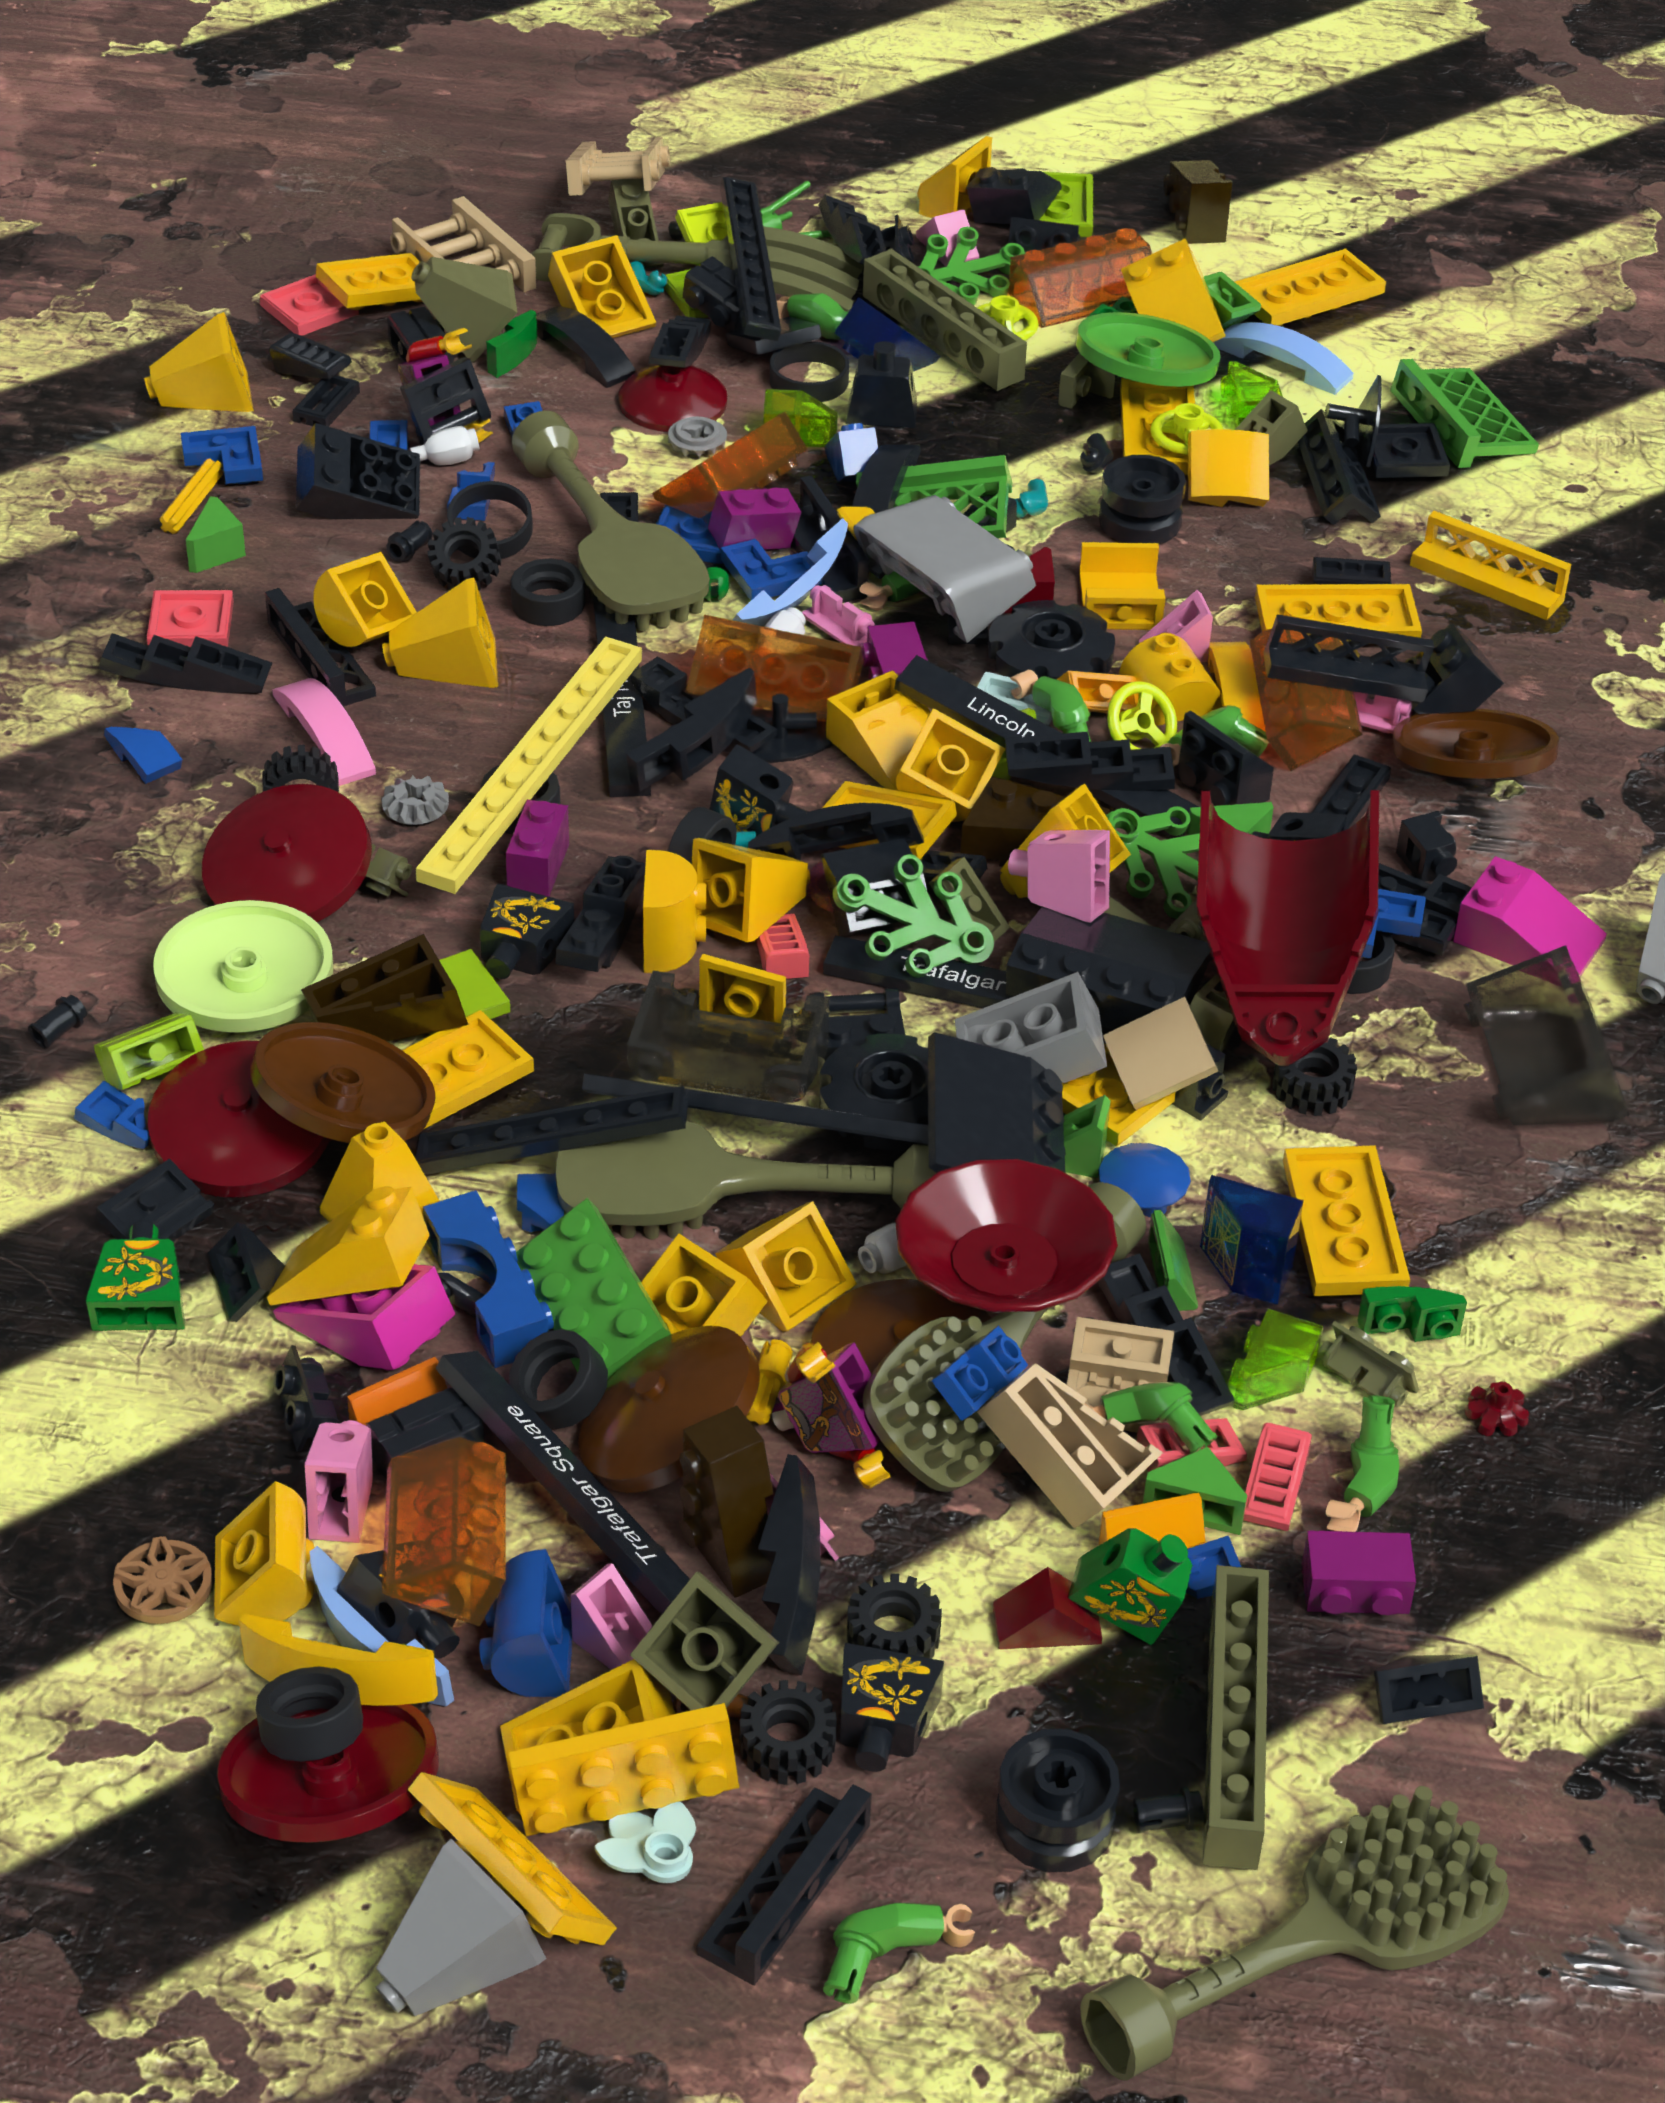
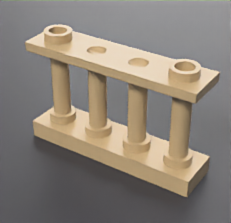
M656 137L645 151L602 153V150L596 149V141L582 142L566 160L569 196L583 195L594 181L643 178L644 191H651L665 172V167L670 166L669 146H663L662 137Z
M464 196L452 200V215L450 219L413 231L398 217L392 219L393 234L390 236V242L396 254L412 253L420 262L424 261L426 263L431 257L445 259L443 257L473 248L478 252L453 261L479 266L490 263L496 269L510 272L513 276V283L523 292L536 289L535 257ZM454 232L461 236L433 246L426 243V241Z

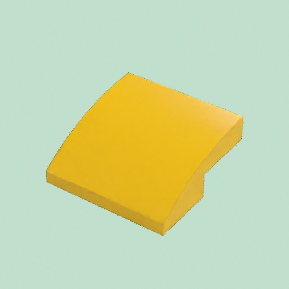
M1230 429L1190 431L1188 434V500L1223 507L1228 501L1263 507L1269 501V434Z

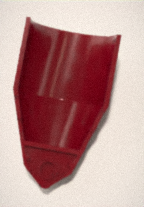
M1371 790L1370 803L1365 816L1349 829L1324 838L1299 841L1266 839L1235 829L1218 816L1211 801L1210 791H1201L1197 886L1198 917L1239 1035L1246 1044L1279 1066L1287 1067L1328 1041L1377 919L1380 790Z

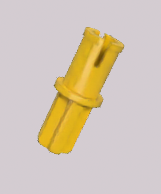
M773 1339L771 1340V1345L767 1341L761 1349L758 1362L760 1370L759 1387L752 1407L746 1416L749 1421H755L759 1425L769 1422L775 1400L778 1397V1391L787 1383L785 1374L792 1359L793 1351L784 1341Z

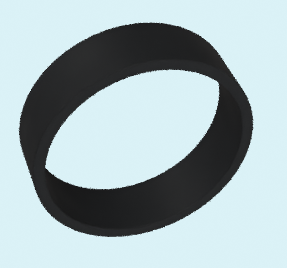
M809 341L776 350L771 356L770 385L777 394L788 400L801 403L826 402L839 397L848 387L849 360L846 354L835 346ZM797 362H819L834 367L840 374L827 381L808 383L789 379L778 371L789 364Z
M498 481L475 483L459 491L453 497L448 507L447 518L450 527L454 526V519L467 506L483 500H502L517 506L527 519L517 533L507 539L497 541L501 559L516 554L526 546L532 535L533 521L530 502L522 491L510 484ZM473 547L458 549L472 558H476L479 554L478 549Z

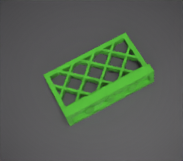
M1400 359L1390 391L1419 424L1434 423L1436 425L1445 453L1457 468L1471 467L1474 456L1536 454L1539 446L1538 442L1470 368L1421 369L1413 359Z
M1000 455L908 466L894 507L931 495H936L940 498L944 496L949 500L958 499L953 503L958 511H962L970 503L975 505L979 509L968 518L978 523L987 515L992 516L997 520L996 525L981 527L996 538H1005L1008 494L1012 493V479L1006 456ZM857 472V487L863 472ZM985 495H995L987 502L979 498Z

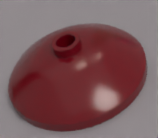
M653 365L637 371L622 384L619 390V407L622 413L633 423L647 429L668 432L674 423L689 417H705L715 421L719 419L727 407V391L719 379L702 368L693 365L685 368Z

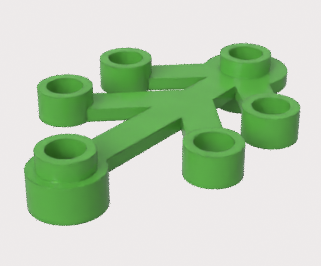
M968 226L959 229L956 239L957 246L947 267L935 269L938 258L946 254L948 240L940 234L929 236L926 245L927 253L921 265L917 267L972 305L977 303L979 290L987 292L994 298L1007 295L1010 281L1005 276L994 275L988 279L977 275V273L998 268L1007 275H1018L1024 269L1026 253L1023 247L1017 243L1005 245L998 254L965 262L970 250L976 247L979 236L977 230ZM954 280L962 284L960 287H957L946 281Z
M1175 806L1168 809L1167 812L1139 817L1134 811L1125 808L1110 812L1106 817L1131 854L1124 860L1129 874L1126 883L1128 893L1135 898H1145L1150 894L1154 885L1153 875L1144 868L1139 852L1141 850L1151 855L1167 895L1164 902V911L1168 916L1177 919L1192 904L1191 896L1184 891L1177 870L1198 881V861L1186 854L1199 851L1200 833L1162 841L1149 835V833L1165 830L1174 836L1182 835L1190 823L1188 811L1182 807ZM1176 817L1180 819L1183 824H1174L1170 818ZM1116 828L1125 830L1127 834L1119 833ZM1134 880L1143 881L1147 887H1138ZM1178 900L1182 902L1184 907H1175L1171 901Z
M908 854L902 856L894 866V875L897 880L904 884L914 907L870 889L868 881L858 874H847L835 885L833 899L840 909L846 912H855L865 906L909 925L891 933L884 931L873 933L866 941L865 950L868 956L874 960H884L892 951L930 936L948 943L931 951L923 948L915 949L905 961L906 970L913 977H924L933 968L957 958L966 964H980L992 954L994 949L992 933L982 923L972 921L960 895L963 886L962 880L954 872L942 873L933 885L935 895L939 899L944 900L953 924L939 918L920 877L923 871L922 862L915 855ZM908 863L912 865L915 871L914 875H907L902 869V864ZM947 880L951 882L954 886V892L945 891L942 887V881ZM848 885H857L860 888L861 895H851L848 891ZM969 935L975 936L979 940V948L969 945L967 941ZM877 939L883 941L886 945V952L877 951L873 941ZM914 957L923 958L926 962V969L917 968L913 962Z

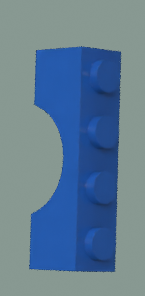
M476 1190L423 1206L424 1221L430 1235L426 1242L441 1270L468 1272L481 1277L492 1286L486 1295L475 1302L477 1336L494 1368L513 1363L517 1354L525 1345L539 1335L553 1329L554 1322L548 1304L545 1301L539 1303L535 1296V1286L530 1272L527 1269L521 1270L518 1266L517 1254L512 1240L509 1237H502L494 1208L492 1206L485 1207Z

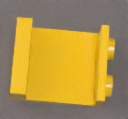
M1082 542L1079 566L1082 606L1094 611L1105 619L1107 629L1151 630L1163 619L1165 591L1164 589H1158L1156 574L1159 544Z

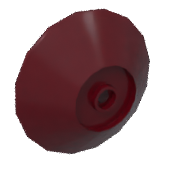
M1020 1159L974 1160L939 1171L909 1193L895 1221L898 1253L919 1282L951 1302L993 1313L1038 1312L1077 1299L1106 1275L1118 1248L1113 1215L1092 1188L1060 1169Z

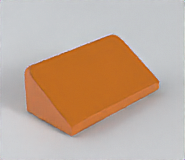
M436 1357L430 1358L348 1395L349 1420L366 1425L370 1421L447 1389L445 1379L436 1370L439 1361Z

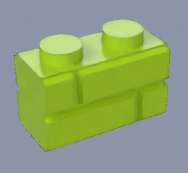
M182 1013L171 1014L94 1045V1050L106 1082L120 1090L141 1083V1079L149 1080L169 1072L188 1057L204 1050L191 1014Z

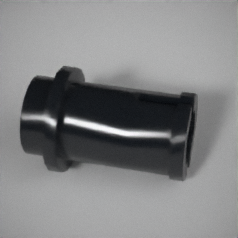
M417 520L403 532H395L389 536L386 545L388 555L398 562L409 561L413 558L417 549L427 544L429 539L432 540V530L426 522L421 521L419 523V520Z
M73 995L59 997L53 1009L28 1026L29 1034L39 1046L48 1048L72 1027L79 1028L83 1025V1018L87 1016V1011L77 997Z
M1181 1787L1180 1793L1133 1798V1812L1138 1833L1177 1826H1185L1188 1831L1194 1830L1195 1824L1204 1823V1809L1199 1790L1189 1791L1188 1787Z

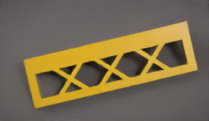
M1433 511L1429 515L1425 541L1412 553L1410 566L1544 620H1548L1564 602L1572 565L1437 511ZM1438 527L1449 530L1456 542L1450 544L1438 539ZM1475 540L1482 543L1490 555L1483 557L1476 554L1470 542ZM1510 554L1517 557L1524 569L1516 570L1511 568L1504 556ZM1546 568L1558 573L1556 585L1546 582L1538 570Z

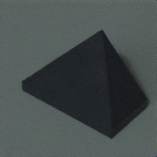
M237 1222L208 1252L228 1317L235 1322L240 1320L270 1293L285 1267L245 1224Z
M1411 1655L1374 1670L1380 1723L1382 1724L1484 1709L1477 1655Z

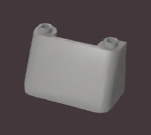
M931 495L867 515L853 527L858 544L869 558V571L879 579L895 571L933 599L939 614L943 616L947 613L953 616L957 624L953 628L954 634L966 643L1036 586L1031 572L1033 564L1023 551L1013 550L958 511L954 504L944 496L940 498L936 495Z

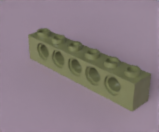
M893 249L864 259L863 297L996 391L1025 379L1027 342Z
M1217 1565L1210 1608L1202 1865L1258 1870L1265 1833L1269 1570Z

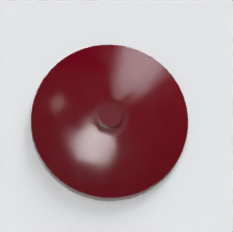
M292 784L275 787L247 799L235 807L218 824L204 850L202 858L203 883L214 905L246 900L274 902L295 908L310 916L316 922H319L342 907L354 895L364 880L372 854L370 833L357 807L347 797L333 789L313 784Z
M259 1041L223 1043L188 1057L169 1072L152 1097L148 1111V1130L155 1156L160 1164L170 1158L200 1189V1193L219 1197H248L276 1190L307 1172L322 1156L330 1142L329 1138L305 1130L282 1117L259 1095L250 1075L252 1059Z
M411 1704L361 1705L363 1729L353 1744L329 1757L299 1762L284 1760L269 1753L261 1742L258 1720L255 1718L230 1740L220 1757L218 1781L222 1802L226 1811L238 1824L251 1832L271 1839L289 1842H324L368 1832L396 1819L418 1802L408 1791V1788L421 1772L434 1776L437 1775L439 1752L434 1728L424 1713ZM307 1710L290 1718L313 1717L329 1710Z

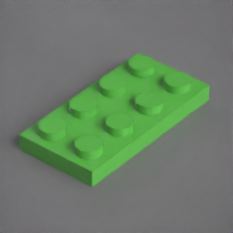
M588 1198L516 1252L518 1266L521 1270L527 1269L532 1276L536 1292L535 1296L539 1303L545 1301L550 1308L554 1322L553 1329L574 1331L583 1337L602 1356L608 1370L607 1381L636 1354L658 1340L671 1335L598 1208ZM571 1358L570 1360L578 1372L580 1359Z

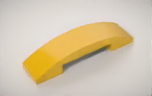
M1210 642L1207 662L1209 671L1215 674L1217 687L1222 693V707L1232 705L1241 708L1244 719L1267 732L1261 682L1251 648L1246 642Z
M243 1614L239 1618L244 1663L252 1671L270 1682L282 1674L300 1668L320 1666L335 1668L351 1675L358 1685L361 1705L417 1704L434 1701L438 1696L433 1650L385 1641L377 1652L373 1653L292 1637L290 1622L250 1614Z

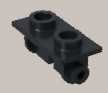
M897 214L895 215V226L881 231L886 251L893 249L914 264L915 259L910 247L914 245L912 232L908 225L903 227Z
M1011 217L1008 244L1017 243L1021 245L1024 252L1029 255L1075 260L1076 249L1080 241V234H1078L1079 225Z
M291 1345L283 1364L276 1368L274 1390L276 1394L280 1395L285 1411V1427L291 1431L296 1451L301 1452L307 1438H315L320 1424L340 1422L333 1401L327 1400L330 1391L322 1365L311 1357L300 1360L296 1346Z

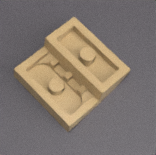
M1185 997L1103 1035L1122 1083L1136 1110L1218 1072V1068Z
M1077 1317L1067 1385L1087 1399L1085 1403L1098 1406L1101 1405L1100 1398L1102 1395L1136 1385L1167 1382L1174 1331ZM1140 1421L1123 1424L1125 1425L1124 1431L1138 1433V1427L1152 1423H1161V1421Z

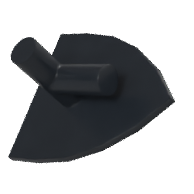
M1381 375L1376 377L1359 408L1328 403L1325 409V418L1344 421V443L1347 446L1356 447L1361 463L1366 467H1370L1379 428L1382 393Z
M776 694L772 697V709H753L752 711L753 715L777 729V736L752 752L768 763L795 761L813 756L834 745L826 738V721L817 718L816 712L800 713L788 710V696L785 694Z

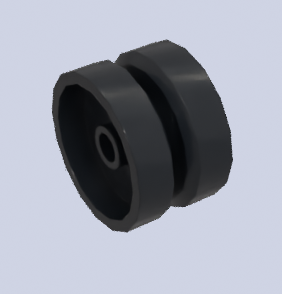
M1129 455L1117 458L1107 465L1102 476L1101 491L1103 498L1100 501L1099 509L1100 527L1108 536L1121 543L1161 544L1169 541L1178 534L1181 528L1182 502L1186 488L1184 472L1176 464L1152 455Z
M1042 1729L1019 1739L1007 1750L999 1771V1793L995 1812L996 1829L999 1838L1006 1850L1024 1865L1045 1872H1072L1091 1865L1107 1850L1114 1832L1115 1809L1118 1804L1120 1790L1119 1773L1116 1763L1108 1750L1093 1738L1069 1729Z

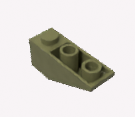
M643 178L611 180L608 202L615 234L630 237L631 240L659 241L649 192L644 191ZM641 262L645 269L663 267L664 263Z

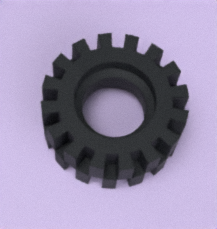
M461 517L454 519V526L450 527L448 521L443 523L442 528L444 532L436 529L432 533L434 540L429 539V551H427L434 576L438 578L439 584L443 587L447 584L449 591L464 580L473 577L475 578L478 590H482L480 586L482 581L487 586L491 584V575L497 577L499 573L498 565L501 566L500 551L492 529H487L486 523L481 520L476 525L474 518L467 517L466 524H462ZM464 547L478 549V556L468 563L458 564L450 560V556L458 549Z
M298 745V751L292 752L290 746L284 747L283 756L276 751L271 755L272 761L267 760L264 764V771H262L263 791L284 786L292 780L306 779L319 786L339 792V778L335 761L331 762V757L326 752L319 756V748L312 746L310 752H305V745Z
M1330 1037L1328 1043H1324L1316 1050L1287 1067L1275 1064L1272 1088L1273 1091L1276 1090L1277 1099L1279 1101L1286 1099L1285 1106L1289 1109L1298 1105V1113L1305 1115L1307 1109H1313L1314 1116H1322L1323 1109H1326L1329 1114L1336 1113L1337 1106L1343 1109L1347 1105V1101L1351 1100L1357 1071L1354 1054H1348L1349 1048L1345 1044L1337 1048L1338 1040ZM1314 1072L1326 1077H1312L1304 1073Z
M891 1573L890 1582L884 1583L882 1575L873 1577V1587L866 1581L859 1585L858 1594L853 1592L850 1597V1606H848L847 1643L931 1659L934 1657L935 1648L938 1649L940 1643L942 1608L939 1609L940 1601L937 1595L931 1596V1588L926 1583L917 1589V1578L908 1576L906 1583L899 1582L900 1574ZM886 1616H899L909 1620L914 1626L904 1631L892 1632L878 1627L874 1622Z
M779 1680V1690H773L771 1684L768 1683L761 1686V1696L755 1691L748 1696V1705L743 1704L741 1709L739 1729L740 1753L742 1759L747 1758V1767L752 1772L761 1767L760 1778L769 1781L774 1773L778 1775V1784L787 1785L788 1776L795 1775L796 1783L799 1784L806 1782L807 1771L815 1778L822 1773V1765L828 1767L831 1763L836 1743V1712H832L833 1704L829 1698L822 1701V1691L814 1687L808 1694L806 1693L807 1683L797 1681L796 1689H789L788 1680ZM793 1723L805 1728L808 1731V1735L795 1741H781L770 1736L767 1731L777 1724Z

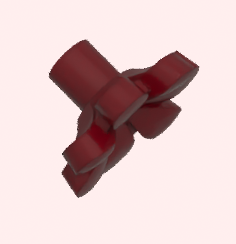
M1507 1382L1491 1383L1487 1391L1476 1386L1468 1395L1469 1403L1464 1410L1465 1414L1469 1419L1481 1418L1478 1431L1484 1436H1492L1496 1427H1499L1503 1435L1513 1436L1517 1433V1425L1524 1427L1529 1422V1411L1522 1407L1525 1399L1524 1394L1518 1389H1513Z

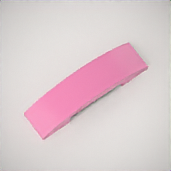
M308 678L272 689L274 698L289 718L296 716L320 749L321 755L326 752L330 755L331 762L335 761L339 786L376 775L374 763L357 728L344 707L324 684L314 678Z

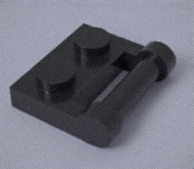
M463 357L399 387L421 445H424L433 433L455 426L465 427L477 420L482 423L491 418V412L471 360L467 357ZM471 400L470 408L430 426L429 418Z
M884 988L883 993L840 996H824L823 992L809 994L810 1017L818 1061H826L836 1049L846 1043L854 1046L863 1045L865 1037L869 1035L889 1033L905 1035L898 988ZM885 1011V1013L826 1017V1014Z

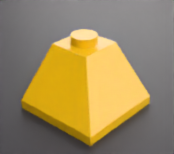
M984 137L922 181L917 193L919 214L933 218L960 210H965L967 216L972 211L966 187L979 169L991 167L992 137Z
M702 954L699 959V1025L782 1048L785 1043L786 977Z
M813 1201L748 1231L715 1253L719 1260L749 1278L768 1301L760 1311V1314L782 1332L789 1331L857 1285Z

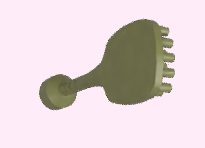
M539 411L523 419L515 429L512 437V448L515 455L532 475L539 478L556 476L580 507L590 526L591 534L578 544V566L585 581V588H588L590 591V598L593 599L594 593L597 600L605 604V611L607 613H615V621L619 624L627 623L629 615H636V628L640 631L649 629V621L653 618V613H657V625L659 627L669 626L670 614L673 609H675V618L679 622L688 620L689 604L692 613H701L704 597L709 592L710 578L705 564L690 544L666 526L630 521L608 505L574 464L579 450L578 438L559 414L552 411Z
M686 1121V1129L558 1151L556 1188L560 1206L566 1213L588 1198L598 1208L611 1232L613 1225H620L621 1236L630 1239L636 1235V1226H643L644 1236L647 1239L653 1240L659 1236L660 1225L667 1224L668 1236L675 1239L678 1233L683 1235L684 1221H687L689 1228L699 1229L702 1227L703 1215L724 1196L750 1192L812 1191L892 1195V1200L902 1209L909 1193L936 1174V1172L929 1168V1145L913 1144L894 1162V1167L772 1161L726 1152L716 1143L711 1133L704 1127Z
M1103 1182L1090 1184L1088 1187L1093 1189L1113 1215L1118 1248L1111 1263L1122 1260L1145 1234L1146 1220L1143 1211L1138 1203L1121 1188ZM1047 1309L1038 1312H1000L983 1323L976 1316H972L964 1321L954 1316L938 1318L919 1327L903 1338L874 1369L863 1393L865 1414L882 1443L921 1482L937 1491H955L981 1475L1005 1448V1445L977 1411L961 1421L931 1380L998 1325L1006 1336L1013 1339L1020 1350H1022L1035 1324Z
M1417 1787L1411 1803L1406 1796L1401 1794L1395 1795L1392 1798L1390 1807L1386 1808L1382 1805H1375L1371 1808L1368 1816H1353L1345 1828H1334L1330 1831L1328 1840L1316 1850L1306 1866L1302 1880L1306 1894L1305 1903L1286 1921L1267 1935L1163 1989L1134 1975L1125 1974L1085 1994L1081 2001L1080 2013L1087 2040L1104 2068L1117 2079L1127 2081L1170 2058L1177 2021L1287 1966L1335 1953L1354 1956L1373 1966L1391 1971L1421 1966L1442 1959L1482 1937L1496 1925L1505 1912L1509 1899V1889L1506 1883L1507 1873L1495 1864L1498 1853L1497 1848L1489 1843L1480 1845L1477 1842L1480 1827L1477 1823L1466 1821L1461 1826L1456 1822L1458 1806L1454 1802L1444 1801L1440 1809L1430 1806L1433 1793L1428 1787Z

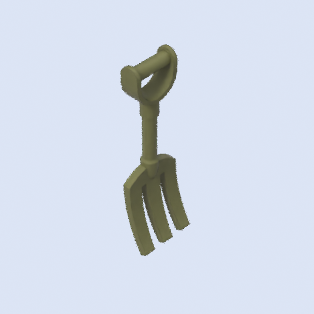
M568 213L550 214L542 223L541 231L543 238L539 248L531 252V255L535 257L536 279L550 282L548 272L552 252L563 250V246H578L611 236L601 235V228L597 222L586 216ZM764 227L775 293L788 297L795 294L824 293L835 300L844 311H851L853 305L851 298L857 291L859 284L857 278L863 270V264L846 255L840 247L793 231ZM728 235L722 241L711 240L707 243L631 240L630 237L618 236L629 262L701 265L702 262L713 256L726 267L733 270Z

